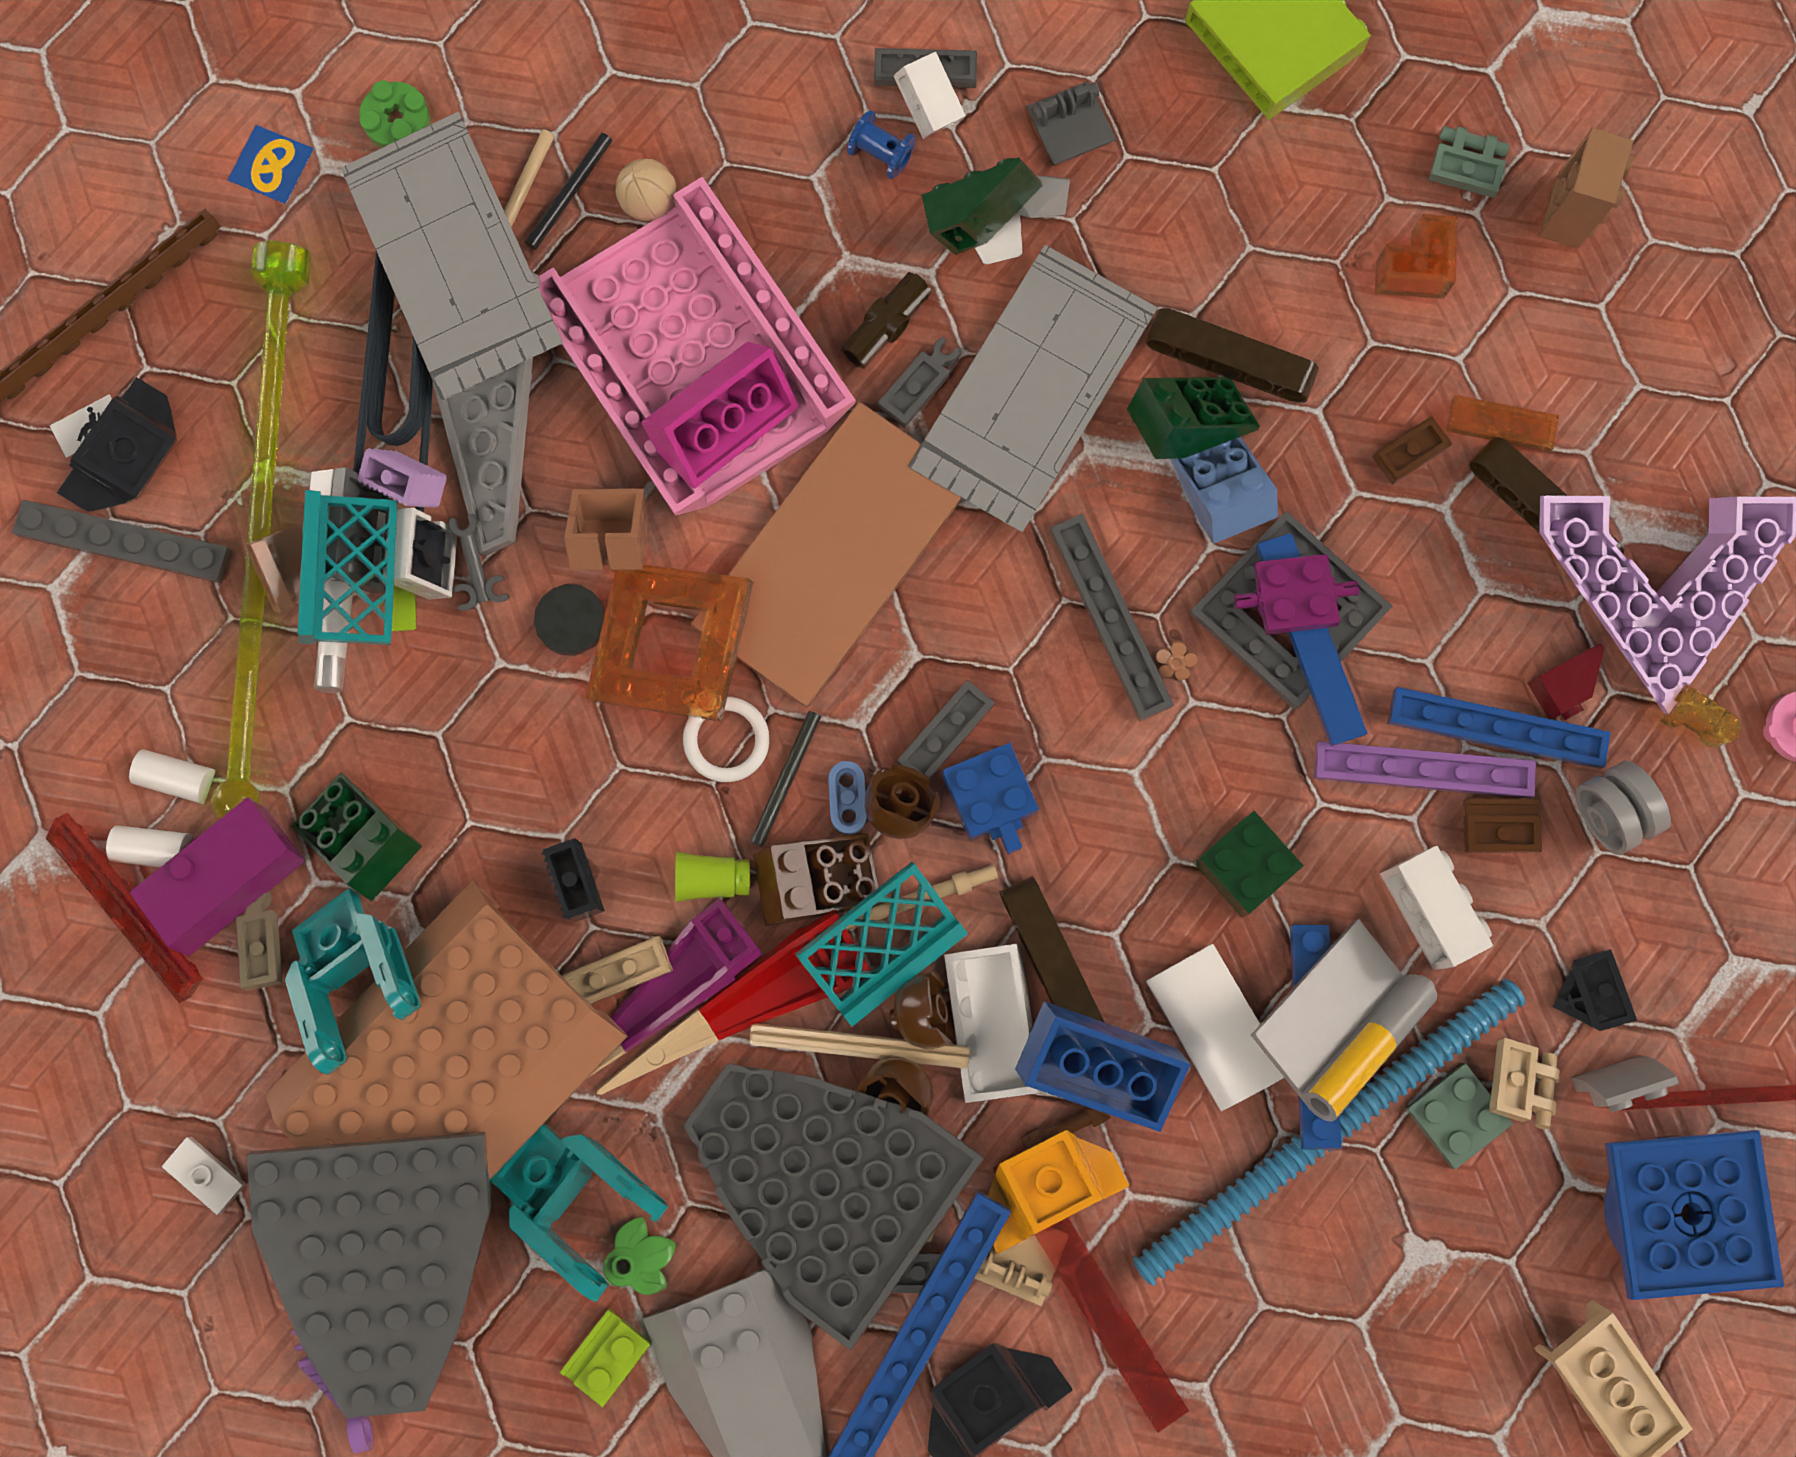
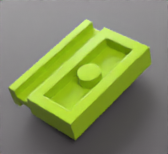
M609 1308L560 1373L573 1381L575 1386L603 1408L652 1343Z

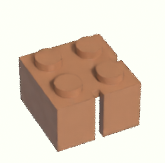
M644 488L572 489L569 507L570 516L567 519L564 537L570 570H603V565H609L610 570L643 569L649 521Z

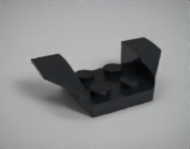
M136 377L122 398L116 396L111 399L71 457L69 466L73 470L59 488L57 494L87 512L138 500L177 442L167 395Z
M992 1343L931 1389L932 1413L928 1451L932 1457H978L1040 1409L1048 1410L1072 1392L1073 1389L1050 1357L1014 1350Z

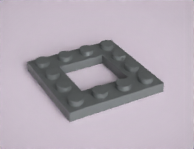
M1285 511L1190 611L1189 615L1289 706L1296 710L1311 694L1297 656L1294 658L1270 635H1266L1265 630L1242 610L1243 608L1236 610L1234 606V594L1255 592L1256 578L1254 565L1256 562H1261L1256 549L1257 544L1292 533L1301 557L1328 555L1331 575L1336 583L1357 580L1359 595L1338 597L1337 607L1340 623L1337 627L1328 628L1340 662L1393 606L1292 515Z

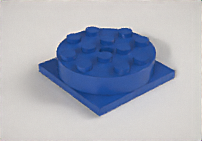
M1760 1130L1691 1136L1670 1135L1653 1139L1605 1143L1610 1176L1605 1193V1221L1610 1238L1621 1256L1627 1299L1640 1300L1784 1287ZM1685 1204L1690 1209V1216L1686 1221L1682 1219V1216L1674 1215L1680 1214Z

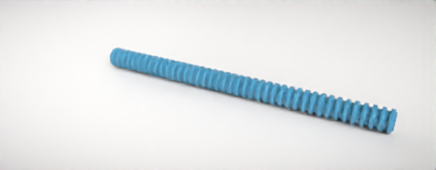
M1501 979L1500 986L1493 985L1490 993L1484 992L1482 994L1481 1000L1477 998L1473 1001V1006L1467 1005L1464 1007V1013H1456L1455 1020L1448 1019L1445 1027L1439 1026L1437 1028L1436 1034H1428L1427 1041L1424 1039L1420 1040L1418 1048L1415 1046L1411 1047L1410 1054L1403 1053L1400 1056V1061L1394 1060L1391 1062V1068L1385 1067L1382 1069V1075L1375 1074L1373 1076L1374 1081H1368L1365 1084V1088L1360 1090L1340 1114L1341 1139L1343 1137L1350 1138L1354 1129L1356 1131L1361 1130L1363 1122L1368 1124L1371 1122V1116L1378 1117L1380 1109L1387 1110L1389 1108L1388 1103H1396L1399 1095H1407L1408 1088L1415 1089L1417 1081L1424 1082L1426 1080L1425 1075L1432 1076L1435 1073L1436 1067L1438 1069L1444 1067V1061H1452L1453 1054L1460 1055L1462 1047L1469 1048L1472 1040L1478 1041L1480 1039L1481 1033H1489L1490 1026L1492 1028L1497 1027L1499 1024L1498 1020L1504 1021L1507 1019V1013L1514 1014L1517 1011V1006L1523 1007L1526 1001L1519 987L1511 980ZM1293 1136L1291 1138L1292 1143L1281 1145L1282 1150L1280 1152L1278 1150L1273 1151L1272 1158L1265 1157L1263 1165L1256 1164L1254 1166L1255 1171L1252 1173L1250 1171L1245 1172L1243 1180L1241 1178L1236 1179V1185L1233 1187L1228 1185L1226 1187L1227 1192L1224 1194L1219 1192L1215 1201L1212 1199L1208 1200L1206 1208L1200 1206L1198 1214L1191 1213L1189 1215L1190 1220L1187 1222L1184 1220L1180 1221L1178 1229L1171 1228L1170 1235L1166 1236L1163 1234L1160 1237L1162 1241L1151 1243L1153 1248L1149 1251L1146 1248L1143 1249V1255L1139 1258L1135 1255L1132 1258L1135 1268L1148 1285H1156L1155 1280L1158 1277L1164 1279L1166 1271L1173 1272L1175 1270L1174 1265L1177 1263L1180 1265L1184 1264L1186 1256L1193 1257L1195 1249L1201 1251L1204 1248L1203 1243L1207 1242L1210 1244L1213 1242L1212 1237L1215 1234L1221 1236L1223 1228L1230 1229L1232 1221L1239 1222L1241 1220L1240 1215L1243 1213L1245 1215L1250 1214L1252 1206L1258 1208L1260 1200L1267 1201L1269 1193L1276 1194L1278 1192L1277 1187L1280 1185L1282 1187L1287 1186V1180L1289 1178L1292 1180L1296 1179V1173L1299 1171L1304 1173L1306 1165L1313 1166L1317 1157L1319 1159L1324 1158L1326 1150H1301L1300 1137Z

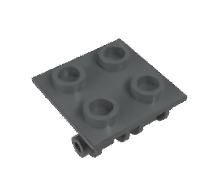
M1088 81L1026 106L1054 166L1116 141L1113 131L1096 99L1099 96V89L1095 82L1091 84Z

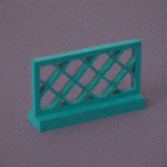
M305 490L298 616L299 644H314V641L391 645L397 501L321 495V491ZM329 506L345 507L354 517L338 529L328 519ZM355 508H364V509H362L360 512H358ZM373 509L389 510V522L378 531L363 518ZM359 521L372 536L356 548L344 533ZM327 527H329V528L334 532V533H333L330 537H328V538H327ZM387 531H388V543H387V542L385 541V539L382 537V535L385 534ZM337 538L352 551L338 564L326 554V548ZM377 540L387 550V558L375 567L362 552ZM358 557L370 572L355 584L341 569ZM327 563L332 569L325 574V567ZM387 566L385 578L380 571ZM337 573L351 588L337 600H334L324 590V586ZM376 576L386 586V593L373 603L360 588ZM353 593H356L369 607L353 620L340 604ZM324 598L331 604L325 610H323ZM384 602L385 614L378 608ZM334 609L349 623L339 633L322 632L323 619ZM374 611L384 622V635L367 634L358 624ZM354 628L359 634L348 632Z
M911 861L795 953V955L852 1027L968 933L961 923L956 920L915 863ZM913 875L919 883L917 898L899 897L901 883ZM925 892L931 900L924 899ZM879 901L891 902L888 921L870 920L872 906ZM898 903L915 905L913 923L895 922ZM923 905L935 906L943 915L932 925L920 924ZM849 925L861 926L859 944L840 943L842 930ZM869 926L886 928L883 947L866 945ZM893 929L911 930L910 941L903 948L891 947ZM820 948L832 949L829 968L814 967L808 957ZM839 950L857 951L854 970L836 968ZM864 952L882 953L881 965L874 971L862 970ZM820 974L828 975L827 982L823 979V977ZM835 975L852 976V988L842 997L838 998L833 991Z

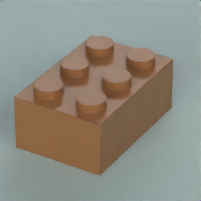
M1590 129L1556 175L1539 237L1579 248L1587 237L1592 238L1599 223L1604 224L1612 207L1618 208L1622 201L1625 187L1621 186L1623 176L1626 177L1634 160V156L1630 155L1633 140L1599 129Z

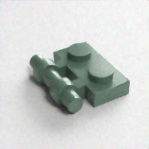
M1442 126L1438 139L1450 142L1451 144L1449 146L1439 143L1437 146L1428 180L1494 198L1499 191L1506 161L1493 158V155L1506 157L1510 144L1497 141L1498 137L1487 134L1483 137L1468 133L1467 128L1457 126L1456 129ZM1463 147L1479 150L1480 154L1463 150Z

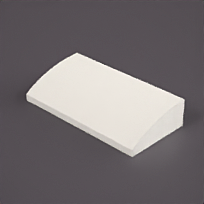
M1021 944L945 954L957 1045L970 1048L969 1065L967 1068H960L965 1103L1043 1092L1025 1086L1015 1070L1033 1028Z
M1214 944L1206 946L1146 981L1220 1111L1247 1099L1284 1078L1252 1038L1251 1034L1260 1023Z

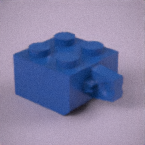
M1009 742L944 769L941 777L969 841L971 842L990 834L992 841L997 838L1001 839L1008 855L1021 850L1022 844L1016 831L1023 828L1021 820L1037 814L1039 808L1011 743Z

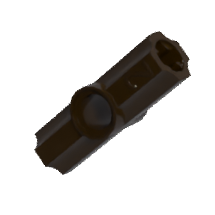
M908 272L885 298L880 297L872 304L864 316V322L841 346V351L855 366L865 369L888 342L891 344L902 335L909 324V318L928 299L932 289L918 274Z

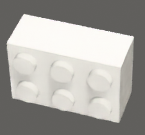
M1438 846L1422 851L1380 873L1433 970L1455 967L1493 946L1490 940L1492 934L1489 926L1483 918L1477 917L1470 905L1473 903L1470 892L1463 884L1457 882L1452 873L1454 870L1452 860L1445 851H1440Z

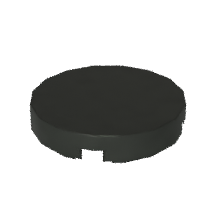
M565 584L551 589L541 598L535 609L534 625L538 637L548 649L560 655L576 656L583 654V652L590 648L592 649L600 642L606 630L607 616L602 602L591 590L581 585Z

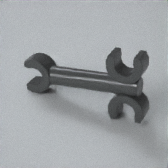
M468 514L470 525L466 530H461L458 527L456 518L449 519L450 530L455 535L460 536L472 585L459 584L454 587V592L465 590L470 594V601L467 604L458 606L459 610L462 611L473 609L477 603L489 600L504 602L510 598L509 594L499 596L493 591L494 584L504 581V576H492L486 582L474 533L478 528V520L474 514Z

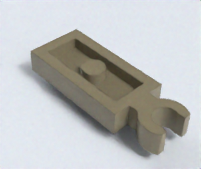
M270 891L264 893L257 901L246 908V915L236 917L241 988L246 991L283 983L277 912L271 909L267 910L272 900Z

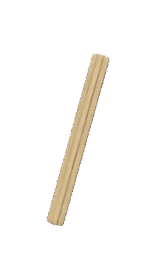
M759 1023L752 1024L750 1029V1043L756 1046L874 1059L902 1057L915 1063L967 1068L970 1060V1048L962 1045L951 1044L940 1048L924 1049L911 1045L905 1039Z

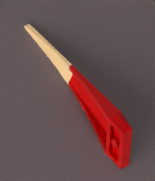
M834 909L802 929L800 927L735 978V981L721 989L599 1085L596 1090L597 1094L602 1095L678 1058L752 1027V1024L763 1023L828 998L795 953L840 919ZM846 928L842 930L840 943L855 944ZM820 948L809 956L808 959L814 967L829 968L832 949ZM839 950L836 968L854 970L857 951ZM863 958L862 970L872 971ZM820 974L823 977V979L827 982L828 975ZM835 975L834 993H842L851 987L853 977Z

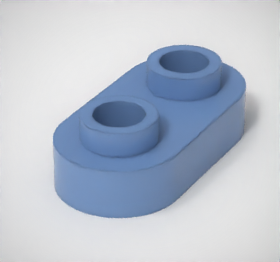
M843 761L837 763L831 769L828 776L830 815L832 824L838 832L845 835H853L860 832L867 822V814L864 807L866 794L865 777L862 769L856 763ZM849 775L854 779L850 787H843L840 784V779L843 776ZM853 811L856 814L855 821L852 823L844 822L842 819L843 813Z

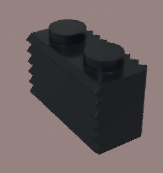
M574 838L543 849L541 854L545 856L544 862L548 863L546 867L550 870L548 875L553 877L551 882L555 884L553 888L557 891L555 896L560 898L558 901L562 905L560 910L565 912L563 917L572 922H577L604 912L605 910L582 843Z

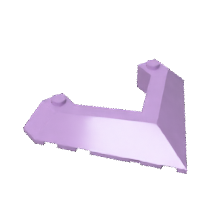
M1540 496V535L1664 714H1669L1677 704L1674 701L1685 685L1692 683L1706 663L1708 654L1713 648L1716 649L1748 604L1749 600L1747 597L1756 584L1763 583L1778 562L1775 559L1784 545L1790 544L1796 536V497L1709 498L1708 535L1662 587L1655 592L1647 583L1649 579L1632 559H1626L1616 547L1618 543L1609 534L1610 496Z

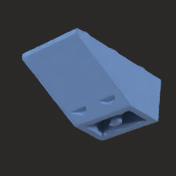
M1241 437L1187 458L1170 459L1198 521L1213 544L1278 517L1277 488Z

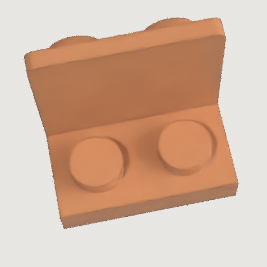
M303 522L245 544L274 612H285L295 608L294 604L299 602Z

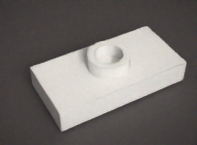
M192 1136L186 1137L162 1165V1168L216 1215L222 1214L247 1185Z

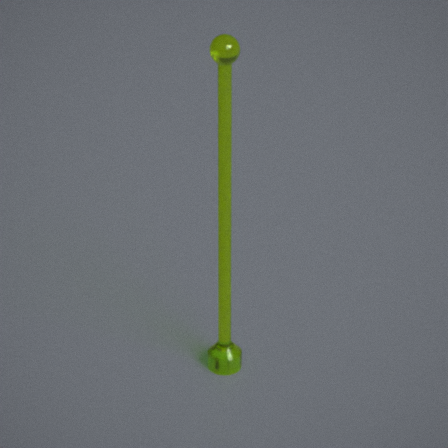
M264 241L255 244L252 255L251 277L268 293L247 543L270 535L289 298L309 284L310 252L298 245L279 241ZM247 550L244 567L227 779L218 785L211 798L212 810L219 820L247 797L261 805L260 794L257 788L249 782L265 590Z

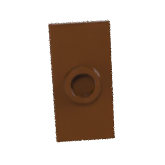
M1431 416L1377 451L1372 458L1393 485L1447 450L1452 443Z

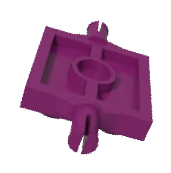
M1327 554L1256 562L1254 565L1256 578L1255 592L1234 594V606L1236 610L1257 607L1263 618L1266 635L1337 627L1340 623L1337 607L1338 597L1358 596L1359 587H1357V580L1341 583L1335 582L1331 575Z

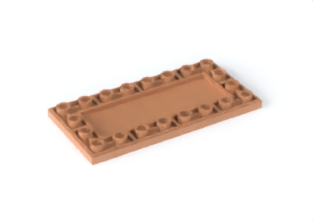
M859 401L691 625L801 705L808 708L963 498L909 468L910 462L922 444Z

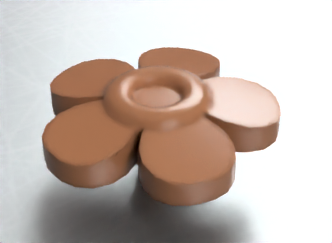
M1174 641L1171 644V651L1168 648L1162 647L1156 653L1157 661L1162 663L1158 667V672L1164 678L1171 677L1175 671L1176 678L1184 680L1190 676V669L1188 667L1195 666L1198 661L1194 651L1186 652V644L1182 641Z

